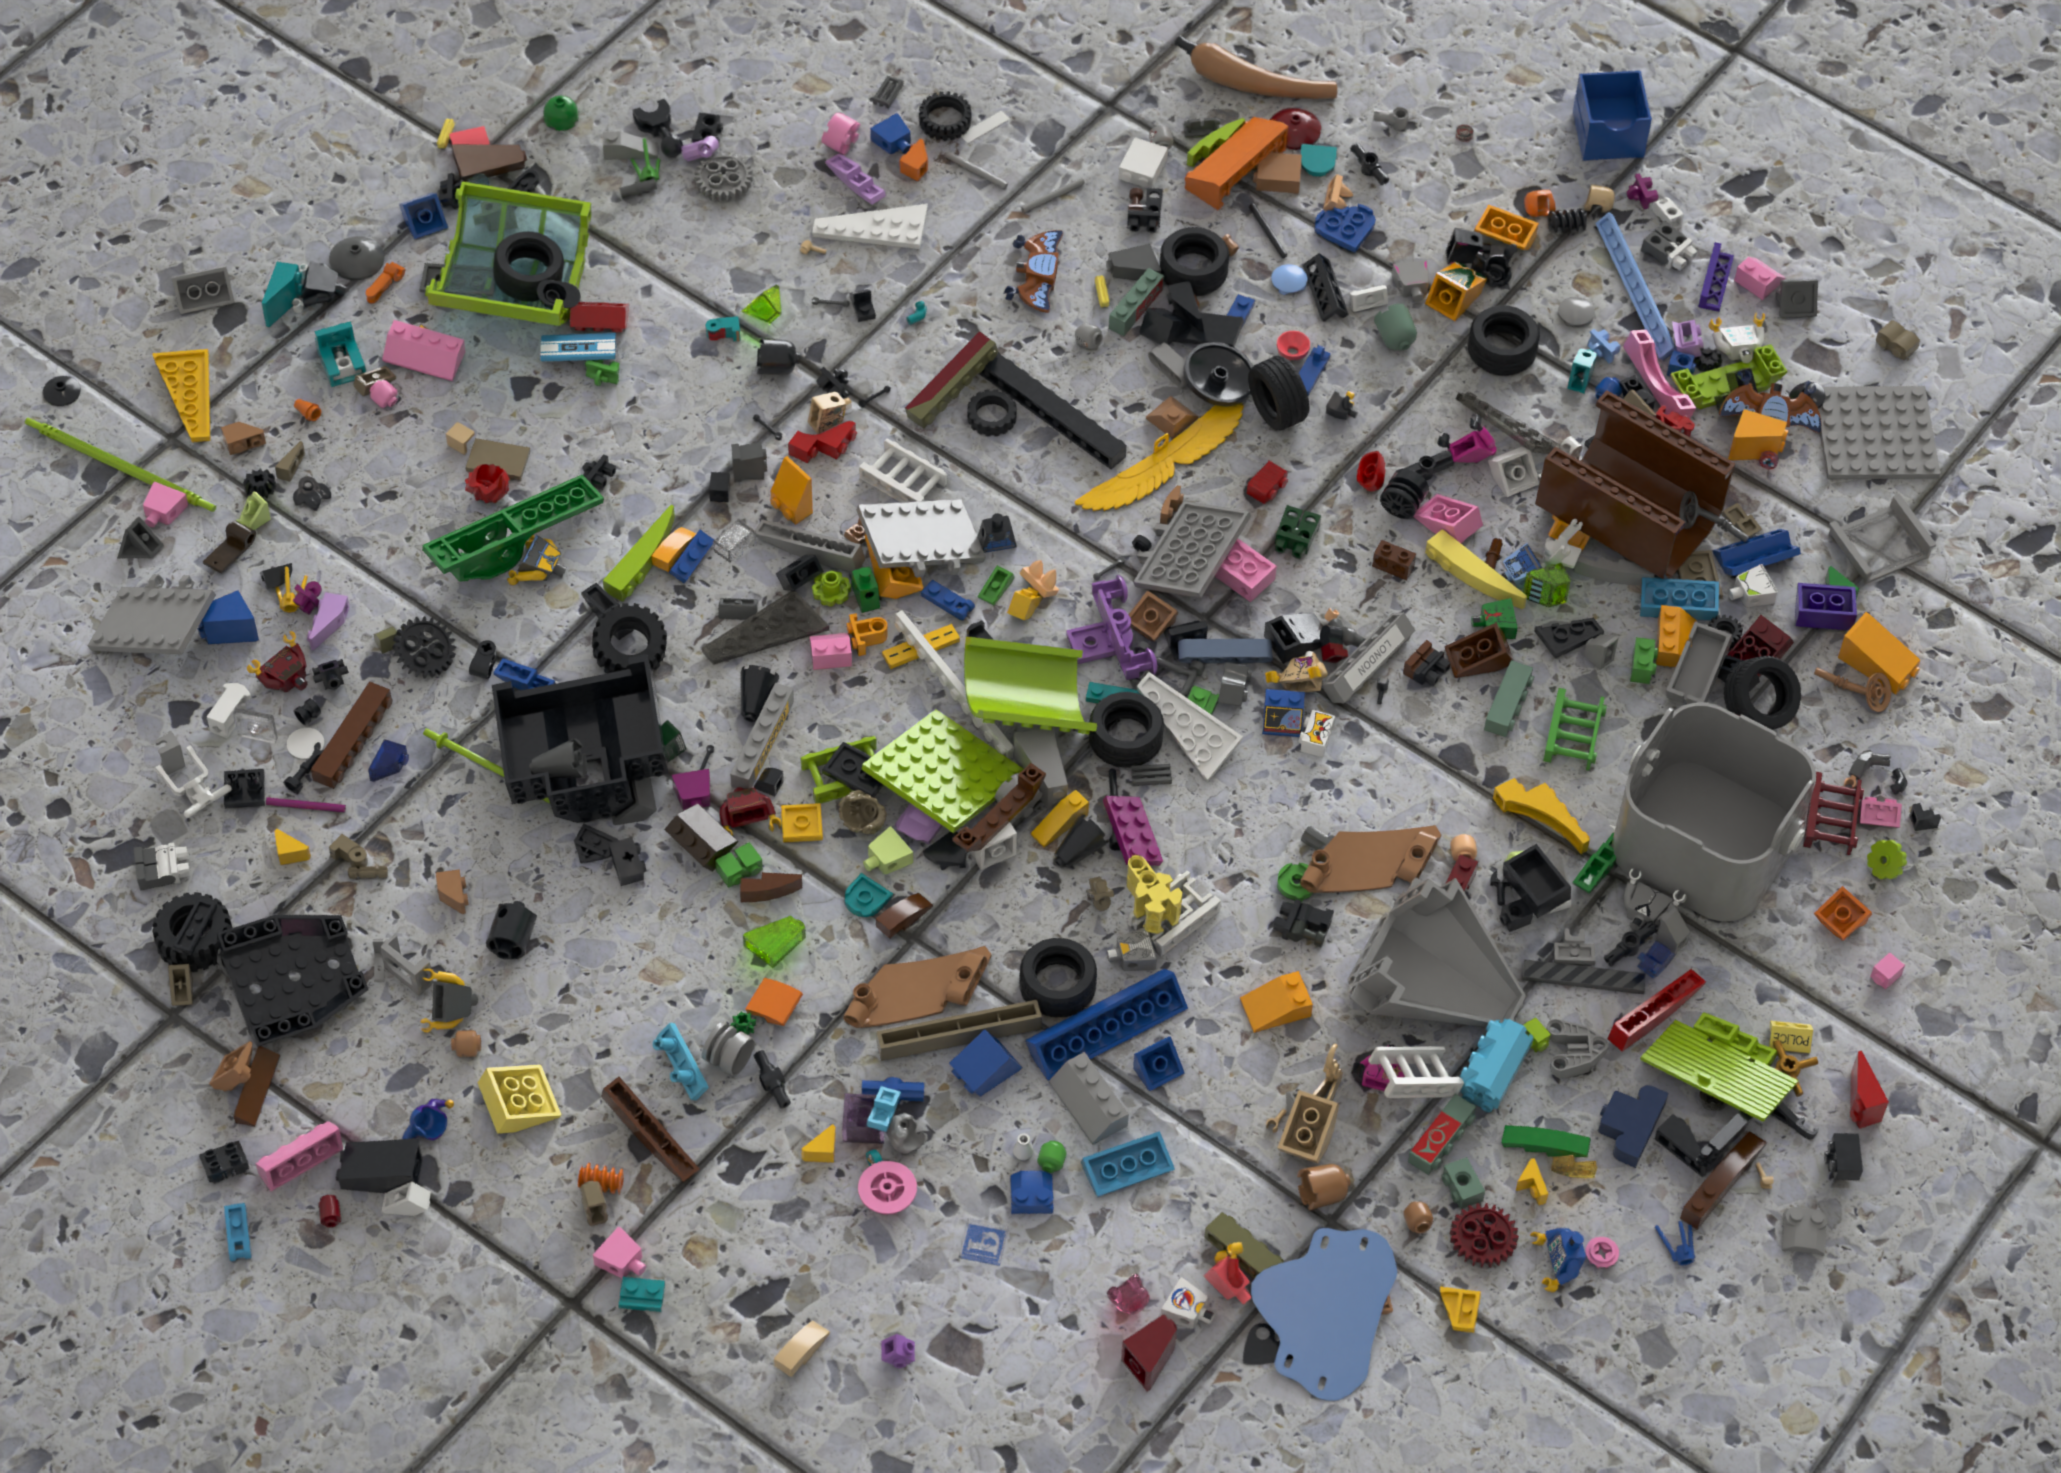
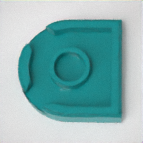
M1302 144L1301 168L1311 176H1325L1326 173L1333 171L1335 168L1337 147Z
M860 873L846 889L845 905L856 916L870 917L883 909L893 898V893L863 873Z

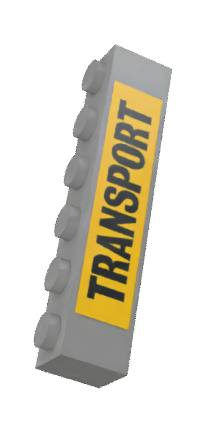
M778 683L774 684L730 773L731 787H742L744 789L753 787L794 703L793 688Z

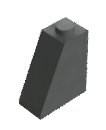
M1151 244L1110 252L1108 261H1106L1107 270L1111 271L1113 278L1138 281L1148 268L1161 274V268Z

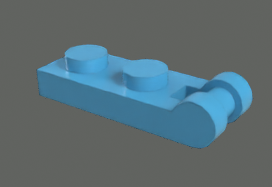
M240 1203L224 1206L230 1262L237 1261V1258L243 1257L251 1259L246 1204ZM243 1245V1249H235V1246Z

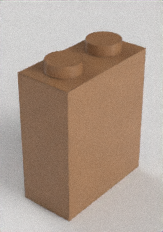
M1272 152L1254 167V169H1257V172H1254L1253 183H1256V190L1299 194L1302 155Z

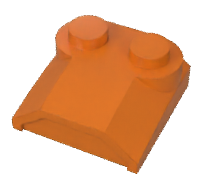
M1842 886L1814 915L1830 932L1844 941L1857 928L1867 923L1872 912Z

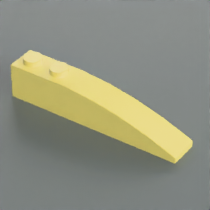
M1442 529L1427 541L1425 553L1430 559L1440 564L1444 570L1485 595L1499 601L1512 598L1514 607L1525 608L1527 596L1446 531Z

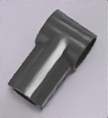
M1308 826L1301 836V841L1315 850H1323L1335 836L1330 835L1328 837L1314 827Z

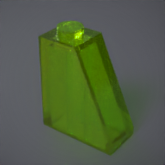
M790 915L744 933L743 946L774 968L806 938V927L801 920H796Z

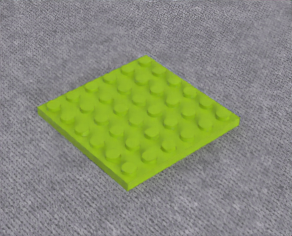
M937 709L862 765L863 771L952 833L956 832L996 800L995 794L1004 781L1010 782L1012 775L1021 773L1024 770Z

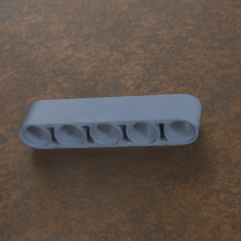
M1183 639L1178 641L1179 662L1191 663L1193 660L1201 663H1226V661L1232 663H1267L1273 660L1272 641L1270 639Z

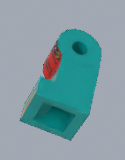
M739 316L710 319L706 322V336L709 340L716 341L720 338H733V342L741 341Z

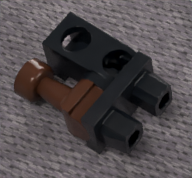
M1132 188L1129 191V198L1132 200V203L1128 206L1127 226L1130 227V231L1134 232L1139 231L1140 226L1147 227L1148 232L1156 233L1157 228H1160L1163 189L1147 188L1146 205L1140 204L1144 195L1143 190ZM1155 193L1159 195V198L1149 197V195Z

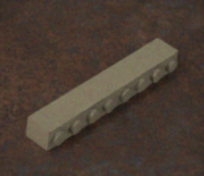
M1037 1000L876 1031L877 1047L880 1059L884 1061L970 1044L983 1030H987L996 1038L1041 1030L1042 1016Z

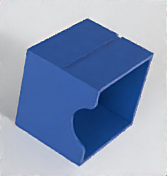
M1641 70L1579 74L1572 112L1583 161L1644 157L1652 118Z

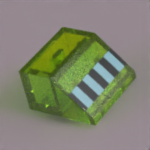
M1562 563L1550 564L1547 567L1538 570L1534 569L1526 573L1523 593L1527 596L1526 600L1550 608L1567 602L1571 579Z

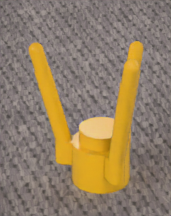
M285 567L286 593L282 597L279 586L275 587L279 599V608L284 612L292 613L299 606L293 602L295 594L290 593L289 568ZM307 575L304 576L301 584L303 590L306 586Z

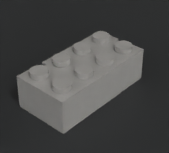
M1695 622L1689 635V641L1685 644L1666 690L1667 698L1680 703H1684L1685 700L1687 704L1707 703L1731 645L1732 635Z

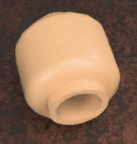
M1460 834L1451 840L1450 848L1453 860L1457 861L1460 854L1473 860L1476 858L1477 846L1472 836Z

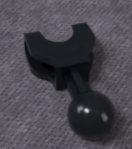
M665 99L657 101L658 109L654 112H646L641 107L632 109L633 120L640 131L650 133L653 137L660 136L662 139L660 147L664 155L676 157L681 154L683 142L677 135L670 134L671 108Z

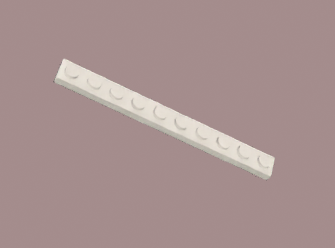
M902 610L896 613L895 627L900 633L902 632L905 635L908 644L914 646L918 656L927 662L930 671L936 673L942 686L949 689L955 701L958 700L964 713L969 714L974 725L984 732L986 740L992 742L999 753L1009 759L1013 758L1014 746L996 724L984 723L983 718H977L971 713L966 699L965 686Z

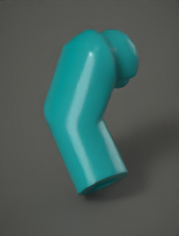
M924 301L916 302L915 313L906 317L909 325L925 318L927 306H925Z

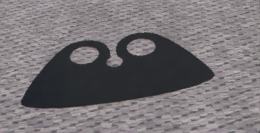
M1258 1323L1251 1328L1244 1347L1243 1362L1245 1364L1257 1365L1275 1362L1280 1341L1274 1339L1275 1331L1269 1324ZM1258 1328H1267L1269 1330V1337L1267 1339H1259L1256 1336ZM1291 1354L1287 1355L1286 1360L1293 1359V1356Z

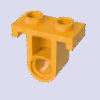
M857 613L849 615V623H846L847 632L852 634V648L857 650L858 656L866 655L867 646L881 644L887 640L888 626L885 619L874 617L857 621Z

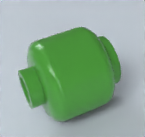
M1051 1140L1041 1146L1037 1163L1047 1173L1060 1171L1063 1168L1067 1151L1063 1144Z

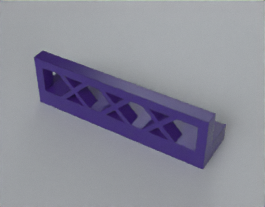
M1715 242L1698 307L1720 312L1734 255L1720 252L1722 243ZM1718 258L1729 260V263L1721 265ZM1721 271L1725 276L1718 279L1715 273ZM1718 285L1721 290L1715 292L1711 287ZM1714 298L1718 305L1707 303V300Z

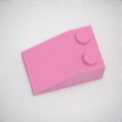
M1436 494L1421 506L1413 516L1433 533L1437 534L1443 529L1459 543H1463L1464 540L1483 526L1478 506Z

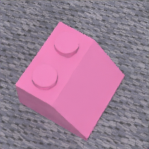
M1748 257L1737 267L1734 281L1764 300L1780 285V280H1785V277L1757 258Z
M848 633L809 636L813 670L852 666V653Z

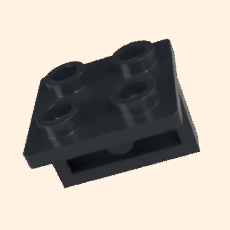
M1197 620L1168 627L1163 632L1175 661L1179 660L1178 641L1183 639H1207L1208 626L1206 621L1200 622Z

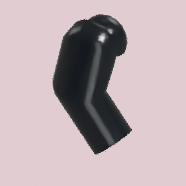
M1896 768L1892 771L1896 781L1890 788L1896 795L1899 792L1902 793L1908 784L1901 768Z

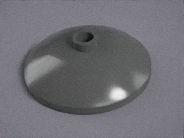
M354 236L341 240L332 248L329 262L332 270L336 271L341 278L363 280L375 275L384 264V251L375 240L363 236Z

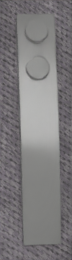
M761 520L753 532L754 536L799 557L805 554L816 555L820 564L850 572L860 569L866 560L861 544L766 520Z

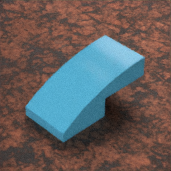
M880 1087L874 1100V1107L867 1120L868 1127L887 1132L901 1095L900 1091Z

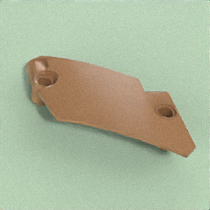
M1436 825L1389 831H1339L1323 850H1316L1313 853L1312 860L1300 880V885L1308 892L1316 894L1391 888L1397 877L1412 883L1415 877L1419 879L1441 838V833Z
M986 946L933 959L884 964L868 984L861 983L855 986L853 990L854 999L846 1010L843 1019L855 1028H865L900 1023L943 1013L948 1002L966 1006L992 955Z

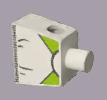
M1763 564L1738 575L1734 588L1728 590L1729 598L1731 600L1740 598L1745 607L1774 604L1778 594Z

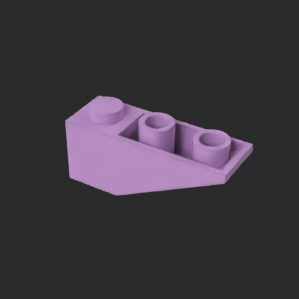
M325 592L323 600L320 599L318 614L314 615L313 628L309 630L307 635V641L310 642L311 650H315L345 623L350 608L348 596Z

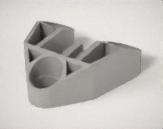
M1552 1019L1547 1024L1546 1029L1551 1034L1550 1040L1567 1047V1054L1555 1055L1551 1059L1550 1070L1554 1076L1558 1078H1571L1588 1073L1605 1056L1608 1049L1607 1040L1589 1027L1559 1019ZM1550 1027H1554V1028H1556L1557 1030H1559L1560 1032H1559V1033H1553V1032L1550 1030ZM1601 1044L1604 1046V1049L1596 1050L1593 1046ZM1554 1063H1559L1564 1068L1558 1069L1554 1066Z

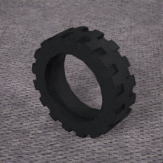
M989 389L984 390V392L980 391L976 393V396H972L971 401L968 402V424H971V428L974 431L976 430L978 434H985L988 437H991V435L995 437L1000 436V434L1004 435L1016 423V403L1004 391L999 392L997 389H993V391ZM995 404L1003 407L1007 415L999 421L989 422L980 418L976 412L982 406Z

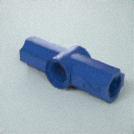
M896 1077L886 1078L885 1081L862 1080L861 1099H875L882 1086L901 1092L898 1103L901 1101H924L923 1082H903Z

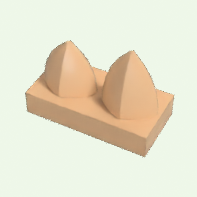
M1336 174L1329 182L1323 207L1324 211L1332 210L1333 208L1344 209L1347 205L1341 197L1353 196L1350 189L1342 183L1343 176Z
M1041 560L1033 562L1029 567L1022 568L1019 573L1044 598L1057 595L1059 589L1055 586L1056 570H1050L1044 575Z

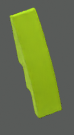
M1241 118L1228 123L1199 141L1187 152V165L1193 168L1202 157L1208 158L1242 128L1245 119Z
M1705 1012L1702 1013L1693 1026L1694 1029L1710 1036L1709 1040L1713 1041L1716 1039L1750 1056V1062L1752 1063L1758 1060L1770 1066L1777 1057V1050L1760 1044L1757 1037L1741 1032L1738 1025Z

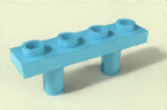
M669 1023L657 1035L656 1040L654 1039L653 1048L666 1052L674 1067L673 1072L670 1073V1080L674 1083H682L690 1099L697 1101L709 1086L676 1024Z

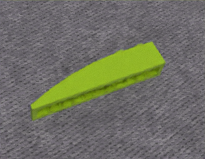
M672 504L603 579V589L609 595L623 602L626 597L632 595L635 587L644 581L645 576L653 566L652 554L671 532L675 519V511Z

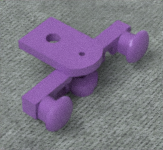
M1116 575L1114 580L1092 583V595L1103 622L1066 630V636L1071 649L1083 650L1082 658H1078L1077 664L1116 655L1126 680L1138 678L1139 672L1147 670L1155 675L1157 672V660L1153 651L1149 648H1145V652L1134 654L1133 650L1130 651L1133 643V633L1130 628L1131 618L1125 610L1113 609L1111 604L1112 599L1120 597L1122 603L1127 601L1128 589L1125 580L1120 575ZM1093 641L1095 644L1087 645L1086 642Z

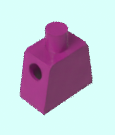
M709 769L672 775L673 789L682 810H687L696 804H699L702 808L710 806Z

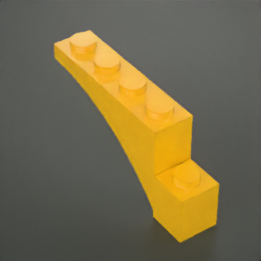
M1513 778L1495 787L1493 799L1503 812H1514L1540 821L1566 838L1580 854L1588 850L1590 842L1588 834L1582 831L1576 818L1569 814L1565 804L1559 801L1555 791L1549 788L1546 783L1526 792L1524 786Z

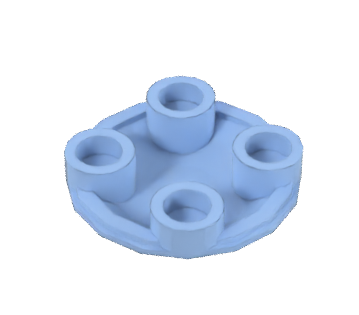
M1288 264L1277 267L1272 272L1271 280L1280 294L1287 295L1288 293L1304 290L1306 288L1307 275L1300 267Z

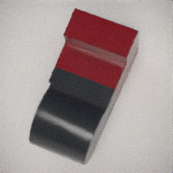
M1324 625L1321 628L1320 642L1323 662L1338 663L1348 657V651L1343 649V632L1340 627Z

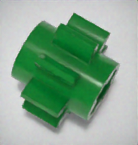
M740 1011L737 1016H732L733 1022L731 1026L737 1029V1033L742 1031L747 1035L750 1033L754 1034L756 1019H751V1013L747 1014Z

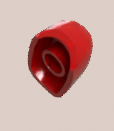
M1379 451L1365 454L1361 458L1357 470V482L1370 492L1380 490L1384 484L1386 473L1385 461Z

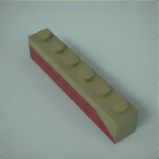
M979 331L905 407L907 417L923 429L935 420V417L947 408L951 400L957 398L960 391L965 386H968L978 373L984 370L985 365L995 359L998 353L996 343Z

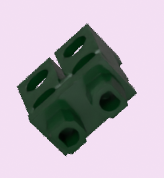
M1287 505L1276 532L1275 551L1285 553L1286 548L1291 549L1292 556L1301 559L1304 554H1308L1315 534L1320 528L1321 515L1306 510L1303 515L1302 509ZM1294 512L1297 514V517L1289 515V513ZM1307 518H1313L1315 522L1309 521Z

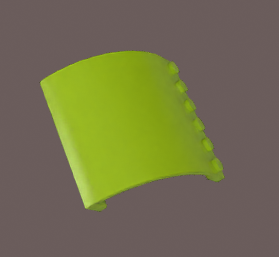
M966 637L964 652L965 693L969 709L975 717L983 718L984 723L995 724V720H1000L1002 725L1014 726V722L1021 723V727L1033 728V724L1040 725V729L1052 730V726L1059 727V731L1071 732V729H1078V733L1090 734V731H1096L1097 723L1084 721L1078 702L1077 662L1078 658H1082L1083 650Z

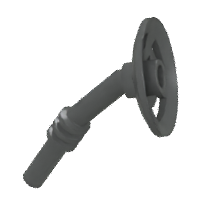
M1688 491L1684 494L1680 505V519L1685 521L1683 528L1690 529L1694 525L1696 518L1700 515L1718 524L1717 526H1721L1722 530L1725 529V532H1730L1744 543L1749 540L1750 537L1734 527L1732 522L1729 523L1728 519L1725 520V517L1721 518L1701 508L1693 491Z

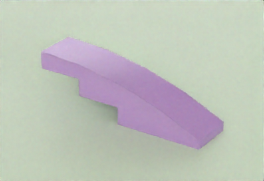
M838 153L825 161L826 165L841 181L871 205L886 197L885 190L876 186L873 178L862 172L860 165Z

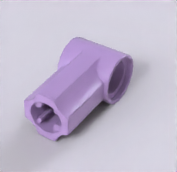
M708 136L704 140L683 146L682 156L688 162L702 157L708 158L718 149L719 142L715 137Z

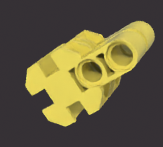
M1135 855L1128 860L1126 884L1135 898L1134 915L1137 919L1146 915V922L1143 928L1146 932L1159 934L1164 931L1161 926L1162 921L1167 919L1171 926L1178 924L1183 892L1180 888L1170 892V884L1173 882L1171 876L1163 873L1155 874L1142 856Z

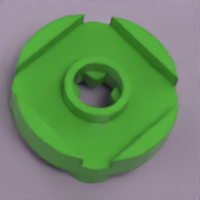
M1290 863L1282 867L1278 873L1277 888L1285 897L1302 902L1314 894L1293 881V879H1301L1309 865L1305 863L1292 865Z

